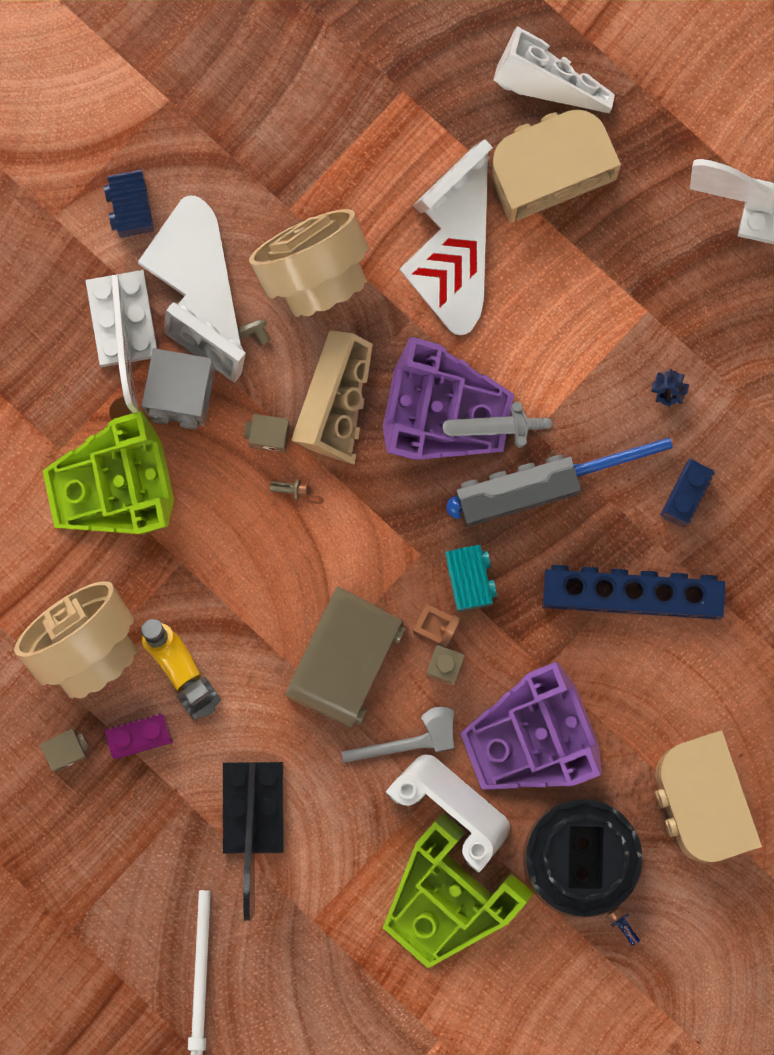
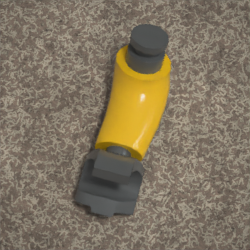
M156 619L146 621L141 627L143 647L160 665L177 692L181 691L178 698L190 716L197 720L202 716L207 717L216 711L215 706L221 701V698L206 677L200 678L201 674L193 657L181 638L168 625L162 624Z

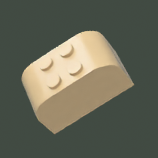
M571 110L560 115L554 112L544 116L541 119L542 122L531 126L530 123L517 127L513 134L505 137L498 144L494 152L491 179L509 224L617 180L621 163L607 131L598 117L584 110Z
M722 730L681 743L663 754L658 761L655 772L659 790L654 793L659 808H665L668 819L664 820L669 837H675L678 847L688 858L701 863L717 862L762 847Z

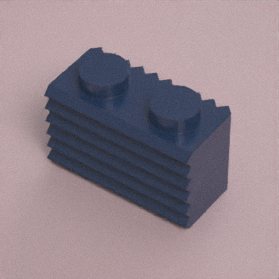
M142 169L107 176L109 184L104 185V192L107 203L112 202L114 212L109 213L112 231L117 230L120 238L154 232Z
M689 459L660 516L683 528L687 527L694 517L693 515L699 507V503L702 501L701 499L707 491L712 477L715 475L714 470Z

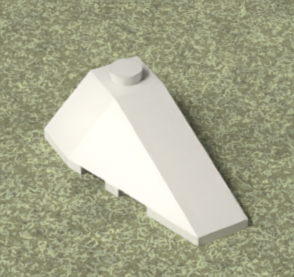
M518 26L516 27L497 65L493 81L497 82L503 89L512 90L520 95L610 113L615 94L588 74L582 73L579 75L570 65V60L566 57H562L560 60L548 51L550 45Z

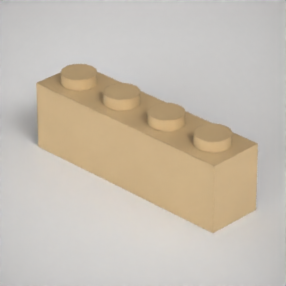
M329 330L291 441L311 451L355 465L356 454L352 452L354 439H359L360 428L356 426L359 409L363 410L365 398H362V386L368 379L372 343L353 333Z

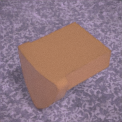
M426 604L413 632L446 648L455 634L460 617L448 615Z

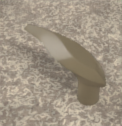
M257 320L238 327L239 339H244L254 333L260 345L267 343L271 340L264 329L267 321Z

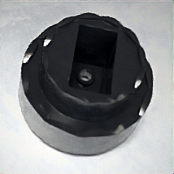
M594 800L566 801L547 810L532 826L524 846V871L535 895L552 910L570 917H595L619 906L634 890L642 869L641 843L632 824L615 808ZM581 837L586 838L588 841V846L585 849H580L577 846V840ZM579 868L587 870V877L583 880L576 876Z

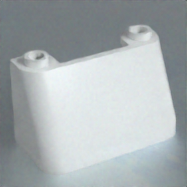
M432 755L419 756L387 789L386 795L396 804L400 803L409 806L416 802L419 803L427 794L471 832L463 844L462 853L467 861L466 864L479 873L509 836L511 828L509 821Z

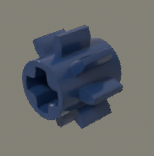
M672 369L663 374L658 372L656 380L652 383L651 392L657 393L655 401L668 407L677 402L682 404L684 395L688 394L689 384L683 383L685 375L679 374Z

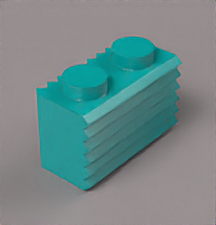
M481 545L446 551L445 558L457 612L491 606L493 604L492 598L497 597L494 580L488 581L486 569L491 568L488 551L482 552Z

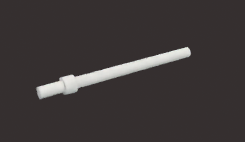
M199 890L192 1036L188 1037V1050H191V1055H203V1050H206L207 1038H204L211 891Z

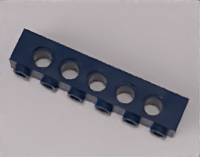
M551 565V570L546 569L544 572L542 608L721 620L724 617L725 581H718V576L700 575V579H688V574L670 573V577H658V572L641 571L640 575H628L629 570L611 569V573H599V568L581 567V572L569 571V566ZM571 580L579 582L582 586V592L578 595L569 594L566 590V583ZM601 582L609 584L612 590L611 595L608 597L599 596L596 593V585ZM630 584L637 585L641 589V597L638 599L629 598L626 595V586ZM660 586L667 587L671 592L670 600H659L655 594L656 588ZM689 588L698 590L701 595L700 602H689L685 596L686 590Z

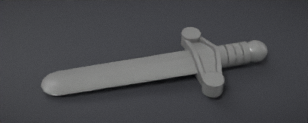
M514 402L510 407L512 416L447 420L444 422L442 429L448 436L514 434L515 445L518 448H522L527 443L528 430L549 429L552 427L553 422L550 418H527L522 409V404Z

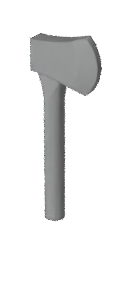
M446 707L429 709L421 717L428 733L417 737L341 751L343 762L347 763L418 748L435 749V753L455 749L453 741L455 711Z

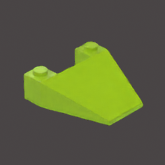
M444 813L436 819L416 842L383 926L386 932L427 968L508 925L534 894L512 873L491 894L450 858L447 853L465 832Z

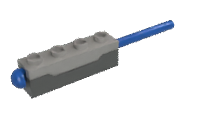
M670 437L582 464H573L571 456L564 458L563 454L552 456L546 459V464L535 467L534 463H528L518 467V472L507 475L506 471H501L490 475V480L478 483V480L475 479L460 484L461 489L456 491L457 496L448 500L446 510L449 516L455 519H460V513L462 512L466 528L580 495L581 487L577 477L672 449L673 445Z

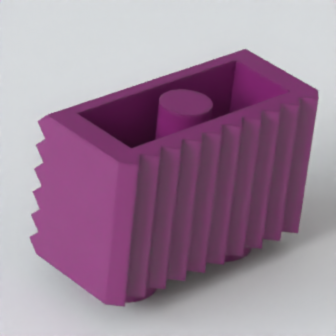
M161 713L158 716L153 714L152 718L147 716L146 720L141 718L140 721L135 720L134 723L130 721L128 725L124 723L123 726L118 725L117 728L112 727L111 730L108 728L105 730L113 759H119L173 743L167 719Z

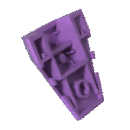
M410 337L393 372L383 422L386 451L389 454L413 460L503 452L507 434L448 436L442 428L447 420L510 416V407L513 404L514 394L485 374L481 375L469 367V364L464 360H459L448 353L447 349L440 344Z
M558 661L528 673L514 688L506 692L490 709H487L460 733L481 789L575 786L602 775L599 743L578 690Z

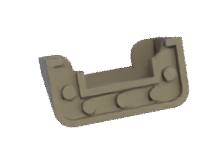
M337 586L285 694L286 697L351 729L354 723L360 725L367 711L366 708L362 707L380 666L392 643L399 644L406 628L401 626L403 620Z

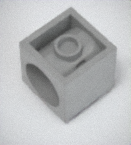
M153 348L142 402V408L147 417H151V422L167 425L168 421L180 422V427L196 430L197 426L205 427L216 371L212 358Z

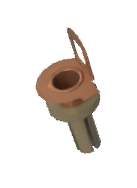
M297 479L295 484L271 481L270 491L294 494L295 500H298L299 496H306L308 503H324L322 497L309 495L310 479L306 485L301 484V479ZM309 497L318 498L319 501H310Z

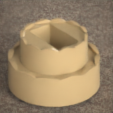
M342 209L310 217L277 234L257 248L250 256L249 262L268 297H285L292 313L296 317L301 315L311 316L316 311H326L336 303L347 301L354 292H359L363 289L364 284L367 283V278L360 261L364 258L365 253L369 251V246L355 212L350 209Z
M107 581L93 583L67 595L38 616L21 634L15 644L14 652L42 686L46 684H59L69 698H84L89 692L100 691L107 682L117 679L122 674L123 669L132 664L134 655L138 653L136 646L128 636L130 625L134 623V617L112 583Z

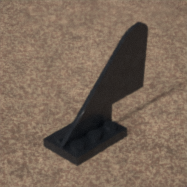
M283 762L223 763V854L245 853L243 881L244 921H251L255 915V853H284Z

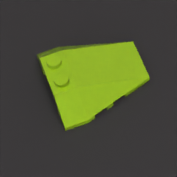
M143 411L113 419L96 435L92 434L86 439L85 443L75 450H70L43 470L54 528L145 534L166 528L169 525L174 496L163 445Z

